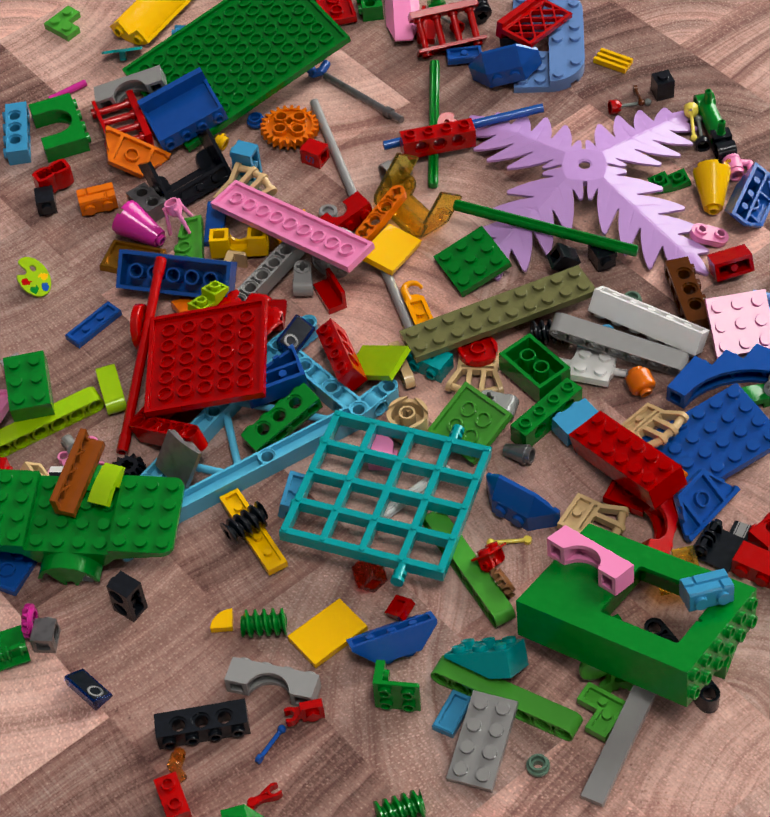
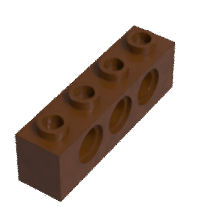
M688 256L666 260L664 275L680 318L709 330L710 327L704 302L707 298L701 292L700 279H696L694 264L690 263Z

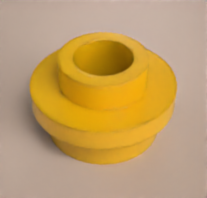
M225 133L218 134L215 138L221 151L229 143V138L226 137Z

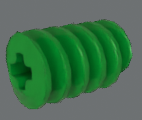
M271 608L269 615H267L265 609H262L261 615H258L256 609L253 610L252 615H249L248 610L245 609L243 616H241L242 638L245 637L246 631L249 637H253L255 631L259 637H262L264 630L267 636H271L273 630L276 636H280L282 629L285 636H287V616L283 608H280L279 614H276L274 608Z
M420 789L418 796L414 790H410L409 798L404 792L401 793L400 801L395 795L391 796V804L386 798L382 799V806L377 801H373L376 817H417V813L422 817H426V809Z

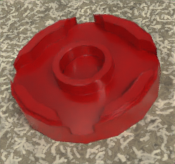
M485 337L458 347V357L461 362L472 367L489 365L498 355L497 342L492 337Z

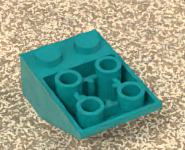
M506 636L502 640H495V637L483 638L481 641H475L474 638L463 639L459 645L452 646V649L444 654V658L489 679L512 678L529 665L525 639H516V636Z

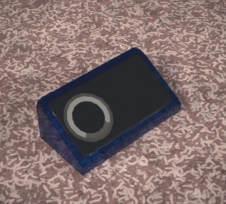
M296 314L276 341L278 351L284 353L288 350V346L293 344L298 354L315 331V327Z
M84 669L72 672L64 677L66 684L95 711L113 696Z

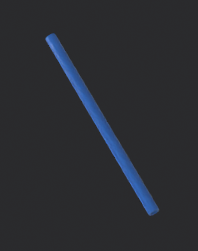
M541 103L472 121L476 129L543 113L544 107ZM400 137L383 141L384 150L400 147Z

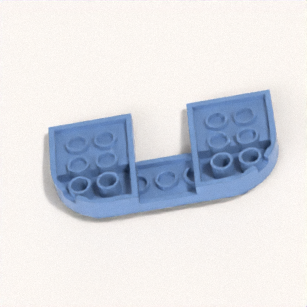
M513 0V9L526 0ZM548 0L573 13L572 18L548 35L549 51H539L542 64L526 80L514 82V93L561 91L571 87V83L575 80L579 81L582 78L585 70L583 7L579 0ZM543 15L544 17H552V15ZM529 22L522 23L521 25H528ZM533 22V24H542V22ZM545 22V24H554V22ZM534 30L535 32H543V30Z

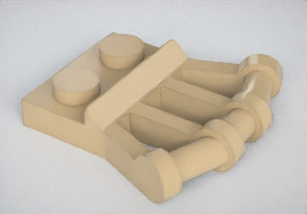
M236 162L228 181L213 198L215 199L234 182L240 172L246 173L239 180L240 182L247 184L251 178L255 177L256 180L250 186L258 189L261 185H264L266 189L262 190V192L270 196L277 193V188L271 184L268 175L260 173L259 169L255 166L249 167Z
M498 352L496 359L491 364L484 367L468 366L461 362L459 358L457 369L446 383L445 390L450 393L452 391L457 393L461 385L456 383L462 375H466V382L470 385L473 375H479L481 378L479 388H476L480 392L492 390L504 393V388L498 374L500 352ZM487 376L493 377L496 386L485 388Z
M647 403L621 425L640 438L645 435L653 438V440L647 443L656 448L660 445L664 446L668 443L670 437H675L679 434V429L688 421L689 416L684 411L663 410ZM665 420H675V421H674V423L672 424V423L667 422V421H665ZM657 426L665 431L661 433L653 428Z
M577 493L557 522V528L560 529L566 525L580 533L589 523L594 525L593 522L597 521L612 528L613 533L620 535L626 530L625 522L626 517L629 515V509L625 506L602 504L583 494ZM601 513L617 515V520Z

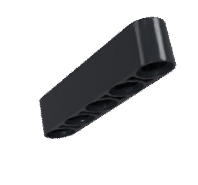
M650 618L645 622L644 630L651 633L657 632L653 634L676 643L679 642L661 619ZM711 679V682L702 688L699 697L693 700V702L702 712L707 714L714 713L719 707L720 690Z

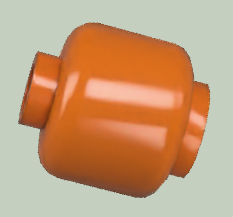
M642 366L630 369L627 372L628 375L625 381L631 394L641 396L642 398L652 394L656 382L651 371Z

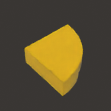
M232 608L223 610L214 617L210 626L211 633L233 631Z

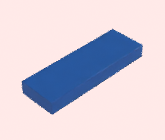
M208 201L204 246H209L210 229L225 228L226 214L213 209L210 204L211 201Z
M107 301L65 335L66 340L80 349L122 315L121 310Z

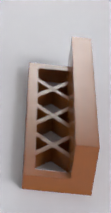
M80 428L49 499L56 514L76 517L106 446L104 441L91 439L86 429Z

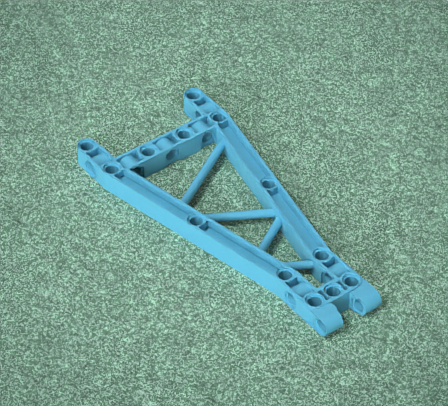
M313 315L301 317L312 329L296 349V353L305 372L309 388L320 398V401L333 411L339 410L372 419L378 418L387 411L389 404L399 398L397 381L394 379L392 381L382 380L359 397L302 351L318 337L316 333L318 325L317 319ZM289 327L267 343L266 365L273 360L272 357L277 354L280 356L288 350V347L280 342V339ZM249 401L204 408L190 424L197 425L208 443L225 426L233 465L222 469L198 464L196 472L210 474L211 476L185 489L179 524L220 503V496L236 488L241 492L316 453L320 437H323L334 413L330 415L315 413L308 420L316 422L241 460L232 417L242 407L251 408ZM267 403L253 409L268 412L275 405ZM340 425L334 441H339L358 431V429ZM157 458L140 475L167 477L155 465ZM134 558L122 559V560L125 561V562H128V561H131V560L134 559Z

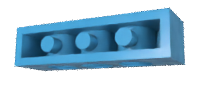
M24 101L5 104V112H2L5 123L3 124V132L6 134V136H3V143L6 147L3 148L4 158L8 159L10 166L31 163L30 113L27 103Z

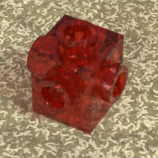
M359 560L351 567L359 589L375 593L388 581L384 566Z

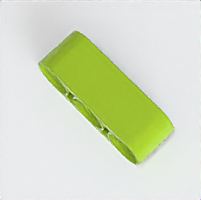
M115 364L96 368L95 371L108 415L125 411L127 404Z

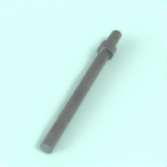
M324 73L323 79L382 112L383 116L389 119L392 118L399 123L404 121V117L396 113L395 109L390 106H384L331 74Z

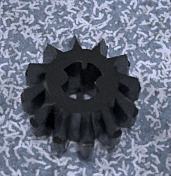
M125 453L123 458L117 457V462L112 463L125 467L124 475L140 476L147 468L141 456L136 457L134 453L131 456H127Z

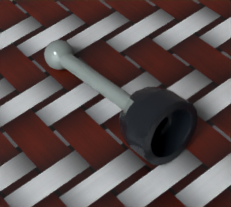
M697 115L695 122L698 125L699 137L695 141L697 151L705 152L710 149L711 144L709 138L703 135L701 127L702 118Z

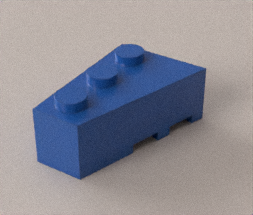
M293 344L288 346V350L280 356L277 354L272 357L273 360L266 365V397L248 400L251 409L288 396L293 388L300 386L303 382L309 387Z

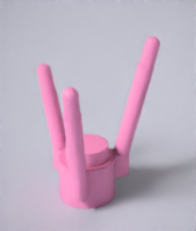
M172 197L165 201V207L162 210L165 214L168 234L172 235L169 215L174 218L178 217L187 233L191 234L186 221L181 215L182 210L189 217L194 215L183 205L180 198Z

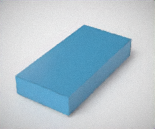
M453 689L435 719L432 730L454 738L465 718L471 697Z

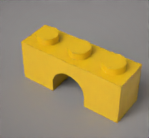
M251 226L248 227L247 236L242 239L232 237L229 228H215L209 231V246L212 259L225 258L228 250L245 252L247 257L269 255L268 234Z

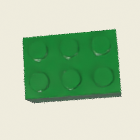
M530 333L499 353V369L536 402L541 400L565 378L568 377L570 379L571 367Z
M44 351L3 358L9 410L14 422L55 415L48 362Z

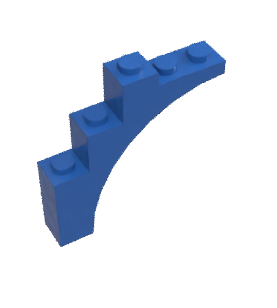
M756 344L744 358L725 350L713 364L694 356L667 386L666 400L684 409L697 397L721 386L735 384L736 382L765 384L770 375V349Z

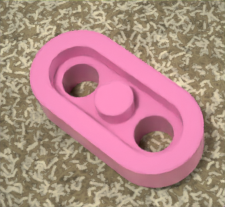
M701 223L694 224L689 232L690 238L693 241L717 248L724 247L729 239V235L724 229Z

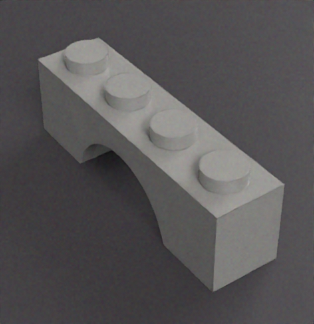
M157 65L94 87L95 102L100 109L122 102L127 97L125 91L128 90L151 94L167 85L166 76L161 66Z
M233 657L224 678L228 692L249 696L255 689L264 685L280 686L290 695L293 706H299L300 702L317 699L321 689L320 676L312 671L304 672L294 670L288 666H275L269 662H256L246 657Z

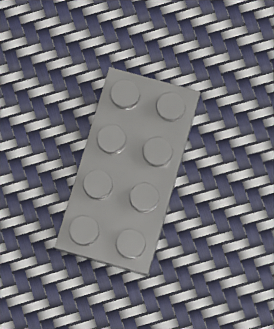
M473 690L446 777L448 781L493 793L519 706L518 701Z

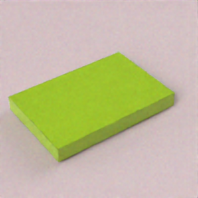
M362 345L357 353V357L368 380L392 381L411 350L408 346Z

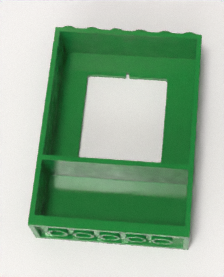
M589 523L580 534L634 564V583L615 596L598 586V570L594 566L586 563L563 565L554 560L516 600L518 635L688 707L693 700L699 697L702 688L711 682L714 673L721 670L726 658L733 655L735 647L739 642L742 643L747 632L756 626L758 620L756 616V608L758 606V599L756 598L757 588L730 578L734 583V601L725 605L708 607L679 642L670 641L610 615L640 581L680 596V579L711 572V570Z

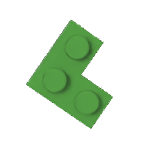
M67 6L44 23L45 29L69 42L81 33L80 28L73 24L81 17L80 12Z
M588 682L577 698V704L594 712L585 726V732L606 742L626 701Z

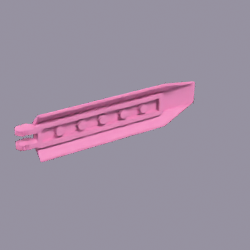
M385 0L386 27L395 42L414 39L417 32L416 25L409 23L408 14L409 12L419 10V0Z

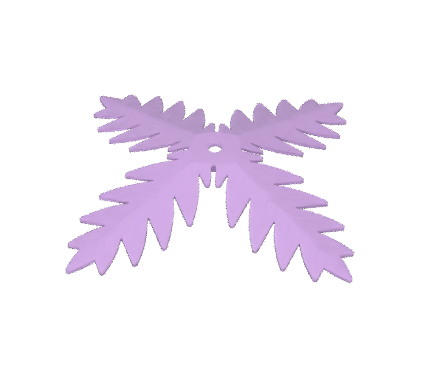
M662 108L657 113L654 121L642 110H638L634 117V128L621 116L617 115L613 125L614 136L601 124H598L594 134L595 145L590 140H586V149H582L580 140L571 146L572 136L567 125L562 126L551 138L552 128L547 117L543 118L532 131L528 116L518 118L512 124L509 121L476 128V138L490 139L474 147V152L505 148L487 158V163L523 157L508 165L507 170H518L543 165L542 169L547 171H544L542 176L550 177L509 189L507 195L527 198L508 202L493 209L554 224V212L561 226L572 229L574 217L573 191L578 200L582 201L583 186H587L589 201H592L596 191H598L597 210L603 235L607 234L618 210L620 241L633 244L639 230H641V248L648 270L653 268L660 250L663 248L666 260L688 256L690 263H693L696 273L703 276L709 275L704 262L699 257V255L708 254L709 249L689 238L681 236L689 234L694 224L663 215L685 211V206L661 198L644 196L645 194L662 192L663 187L641 179L621 176L627 174V171L622 169L626 168V164L623 162L661 167V162L645 154L681 158L680 153L661 144L693 146V142L675 134L691 132V124L688 123L690 118L685 116L684 110L672 113L667 108ZM476 115L469 116V118H472V120L484 117ZM581 163H588L590 167L582 169L579 165ZM494 222L483 227L508 259L510 252H513L523 272H527L531 259L532 232L536 236L545 255L553 247L554 236L501 222ZM504 272L494 277L495 280L499 281Z

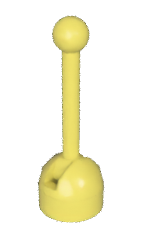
M689 102L684 105L683 109L685 116L690 118L692 134L690 140L695 142L697 135H695L694 118L698 115L699 109L696 103Z

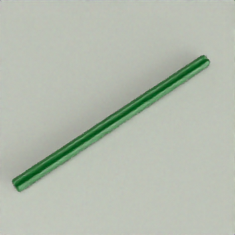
M437 59L430 61L429 126L436 125L439 118L440 65ZM439 154L428 155V187L430 189L438 187Z
M455 200L453 204L454 211L634 257L638 254V245L461 200Z

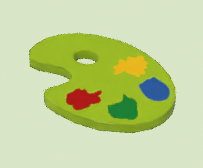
M32 257L19 259L18 265L26 272L25 275H17L16 277L21 288L34 297L46 296L51 289V277L45 266ZM30 267H34L36 271H32Z

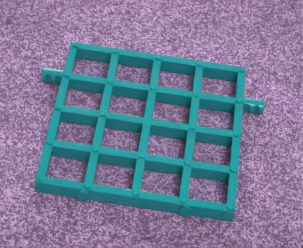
M335 410L323 437H320L319 446L297 494L290 502V509L279 530L280 540L392 568L394 572L390 582L396 587L403 586L407 573L444 581L491 459L492 447L461 440L465 428L459 424L453 425L448 437ZM340 425L367 431L360 447L334 441ZM379 434L404 440L398 456L372 450L371 446L376 435ZM414 443L442 449L436 465L409 459L408 456ZM451 452L479 458L475 473L471 474L446 468ZM327 453L354 460L347 475L320 469ZM364 462L392 469L385 485L358 478ZM402 471L430 478L424 494L396 488ZM444 481L468 487L463 503L434 497L439 482ZM314 482L341 488L334 505L307 499ZM352 491L379 498L372 515L345 508ZM393 501L418 507L412 524L383 518L389 502ZM428 510L457 517L451 534L422 527ZM300 512L328 518L321 535L293 529ZM339 521L366 528L360 545L331 538ZM377 531L406 538L399 555L370 548ZM420 541L444 547L445 550L439 565L409 558L415 542Z

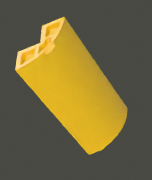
M136 0L109 27L116 36L130 43L146 45L191 0Z

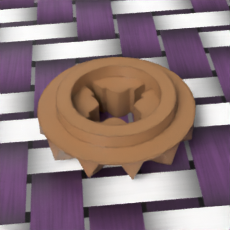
M496 567L491 569V576L507 597H514L516 595L514 592L516 588L501 568L498 570Z

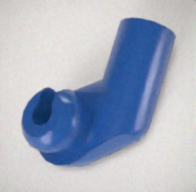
M323 60L318 68L314 66L307 71L308 76L311 78L323 76L331 63L328 60Z

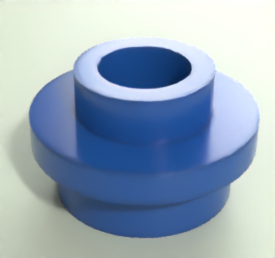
M253 112L247 118V125L255 129L260 128V123H262V118L264 117L259 112Z

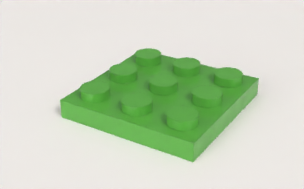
M465 381L428 428V431L449 437L453 425L459 424L465 428L461 440L491 446L513 418V415ZM460 454L473 465H476L480 460L479 458Z

